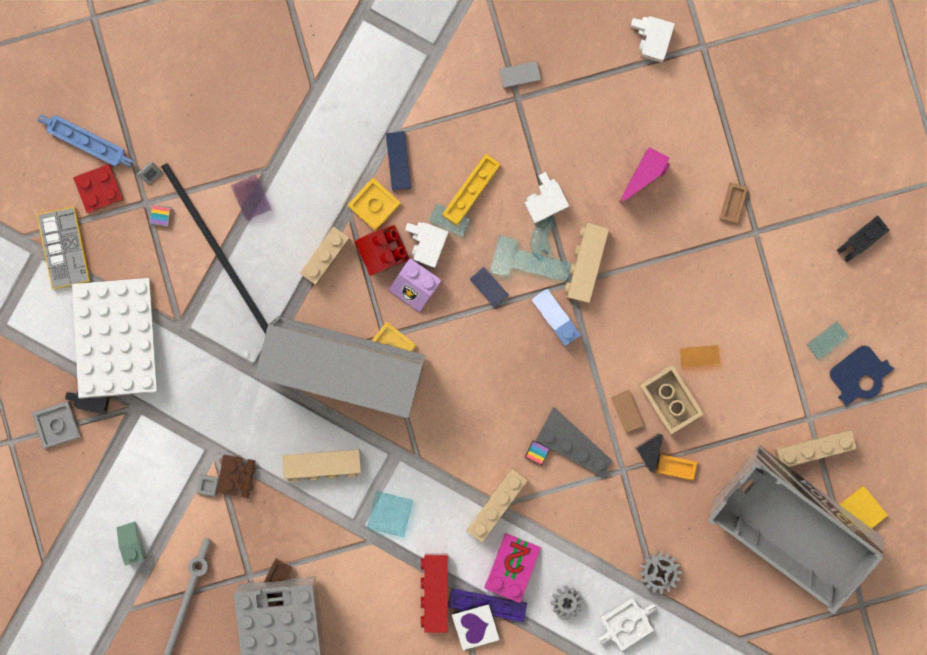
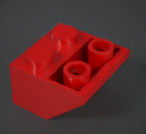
M395 225L369 233L355 241L370 276L386 271L410 259Z

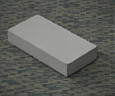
M537 61L499 69L503 88L541 81Z

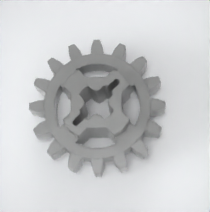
M658 551L657 556L651 553V559L645 557L644 559L647 563L640 565L644 569V571L639 572L640 575L644 576L641 582H647L645 587L647 589L652 587L653 593L657 589H659L660 594H663V589L670 592V586L676 588L677 586L674 582L681 580L677 577V574L682 573L681 570H677L680 564L673 563L676 558L673 556L669 559V553L667 552L664 556H662L660 551ZM659 560H665L670 564L662 565ZM652 564V571L648 573V568ZM657 565L662 570H665L663 572L664 580L659 575H656L658 573ZM673 572L671 580L668 581L669 574ZM658 580L662 585H656L651 581Z

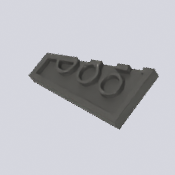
M553 407L536 441L603 477L612 460Z

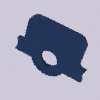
M860 346L830 370V378L841 391V395L838 398L843 401L846 407L858 397L870 399L878 395L882 388V378L894 370V368L890 366L888 360L881 362L870 347ZM865 375L870 376L873 380V387L867 391L862 390L859 386L860 378Z

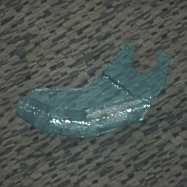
M552 217L542 220L533 230L530 248L534 257L540 263L544 260L540 255L541 252H545L547 255L551 253L547 242V235L554 226V219Z

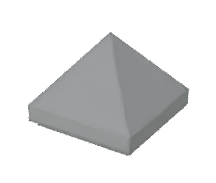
M150 161L137 174L150 185L163 172Z

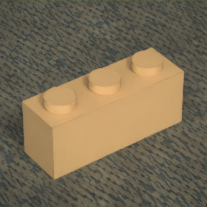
M333 226L300 274L315 285H318L350 238Z

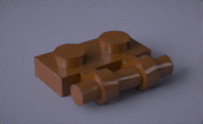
M223 455L217 493L236 496L237 489H242L241 497L249 498L250 491L253 489V485H251L253 474L256 472V468H254L255 460L248 459L247 466H243V458ZM240 472H246L244 483L239 482Z

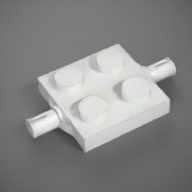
M632 597L602 616L600 619L606 626L607 633L597 638L600 644L603 645L612 639L617 643L620 650L623 651L654 631L649 624L647 616L656 610L655 606L652 603L642 609Z

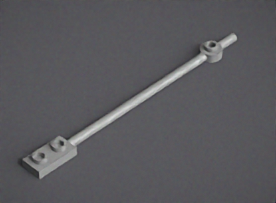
M204 538L198 557L193 558L189 562L188 568L192 575L164 655H172L198 578L208 570L209 565L205 558L212 541L210 539ZM196 563H201L202 569H197Z

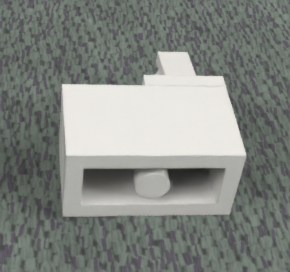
M651 16L648 18L643 17V20L633 18L630 27L639 30L638 34L645 38V40H641L638 51H642L640 57L662 63L675 24Z
M546 172L538 176L542 183L539 186L540 195L534 193L526 198L527 201L524 203L534 224L569 207L558 182H555L554 179L550 181Z
M418 222L417 226L407 223L405 231L413 233V239L420 242L419 245L415 244L411 254L414 256L413 260L435 268L448 236V231L424 222Z

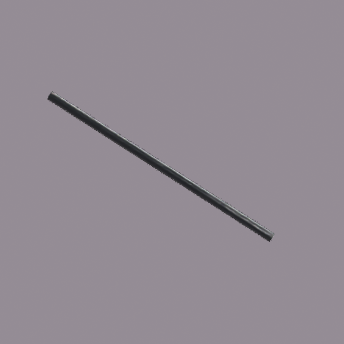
M168 163L162 165L161 168L266 335L268 324Z

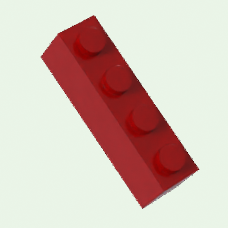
M425 553L424 558H421V570H424V577H421V589H424V597H421V608H424V616H421V628H424V633H448V553Z

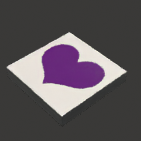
M489 603L452 613L463 650L500 640Z

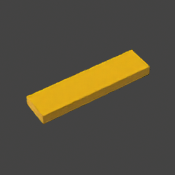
M485 153L442 216L455 226H458L501 164Z

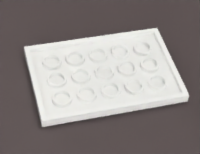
M142 278L72 284L79 399L157 392L150 279Z

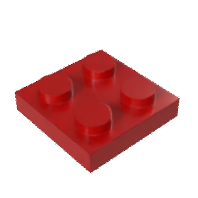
M110 164L73 177L86 213H91L123 200Z

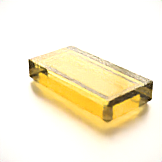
M719 346L680 348L681 367L720 364Z

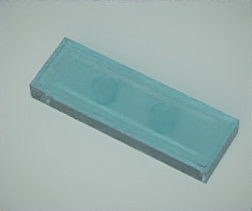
M516 249L511 268L567 282L571 263Z

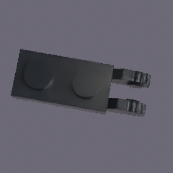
M877 215L848 238V241L840 246L837 252L841 253L848 246H853L855 251L848 254L844 259L847 263L856 255L864 252L890 229Z

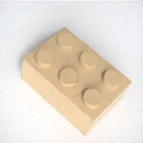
M669 365L638 385L668 434H673L703 415L702 410L673 365Z

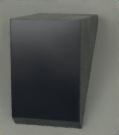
M656 434L635 447L650 472H655L663 439L662 434Z

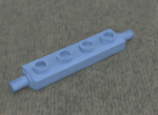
M40 114L39 117L46 121L38 118V122L47 125L48 133L115 167L120 163L129 168L132 166L126 161L133 164L134 160L124 156V149L57 115L50 119Z

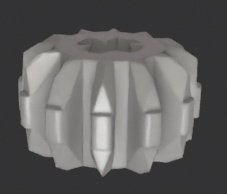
M565 586V592L563 593L558 588L557 591L560 595L552 594V597L557 599V601L550 602L553 606L558 605L553 608V612L555 613L560 610L558 614L560 618L564 613L566 619L570 618L569 613L576 617L577 614L574 610L582 611V608L577 606V604H583V600H576L581 596V593L579 592L574 595L576 591L574 587L568 592V586ZM563 599H571L569 607L562 605L564 604Z

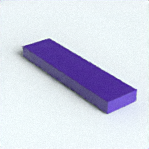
M455 588L451 590L448 608L464 610L489 603L494 617L524 622L527 602L521 601L519 603L511 599Z

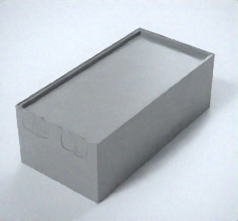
M278 316L268 324L255 378L408 418L414 404L426 355Z

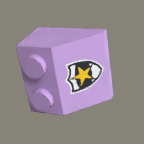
M410 258L398 274L389 291L420 312L442 280Z

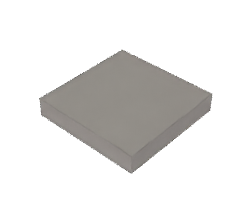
M70 401L32 413L43 449L81 437Z

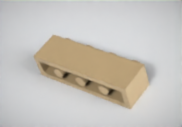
M586 223L585 227L581 226L579 237L582 240L581 244L576 245L574 256H577L576 263H572L569 274L572 275V278L565 286L564 293H567L566 298L590 303L609 228Z
M844 430L775 448L774 453L777 459L790 467L855 450L856 445L852 430Z
M360 449L282 456L284 479L289 478V482L300 481L301 477H308V480H319V476H327V479L339 478L338 475L346 474V478L358 477V473L362 472Z
M511 468L466 531L480 542H483L528 480Z

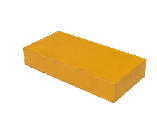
M660 454L656 473L694 480L698 462Z

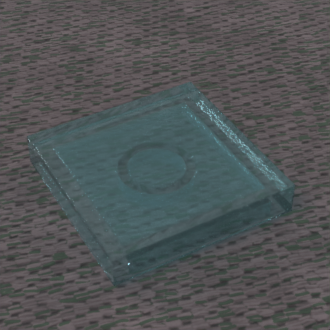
M376 491L367 528L404 538L413 500Z

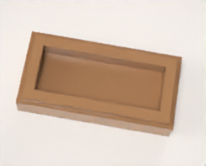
M729 183L719 220L739 224L749 187Z
M629 390L611 397L625 433L644 426Z

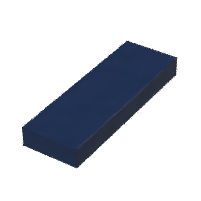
M405 131L386 133L392 191L411 189Z

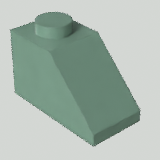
M136 522L116 527L119 549L125 566L146 559L147 556Z

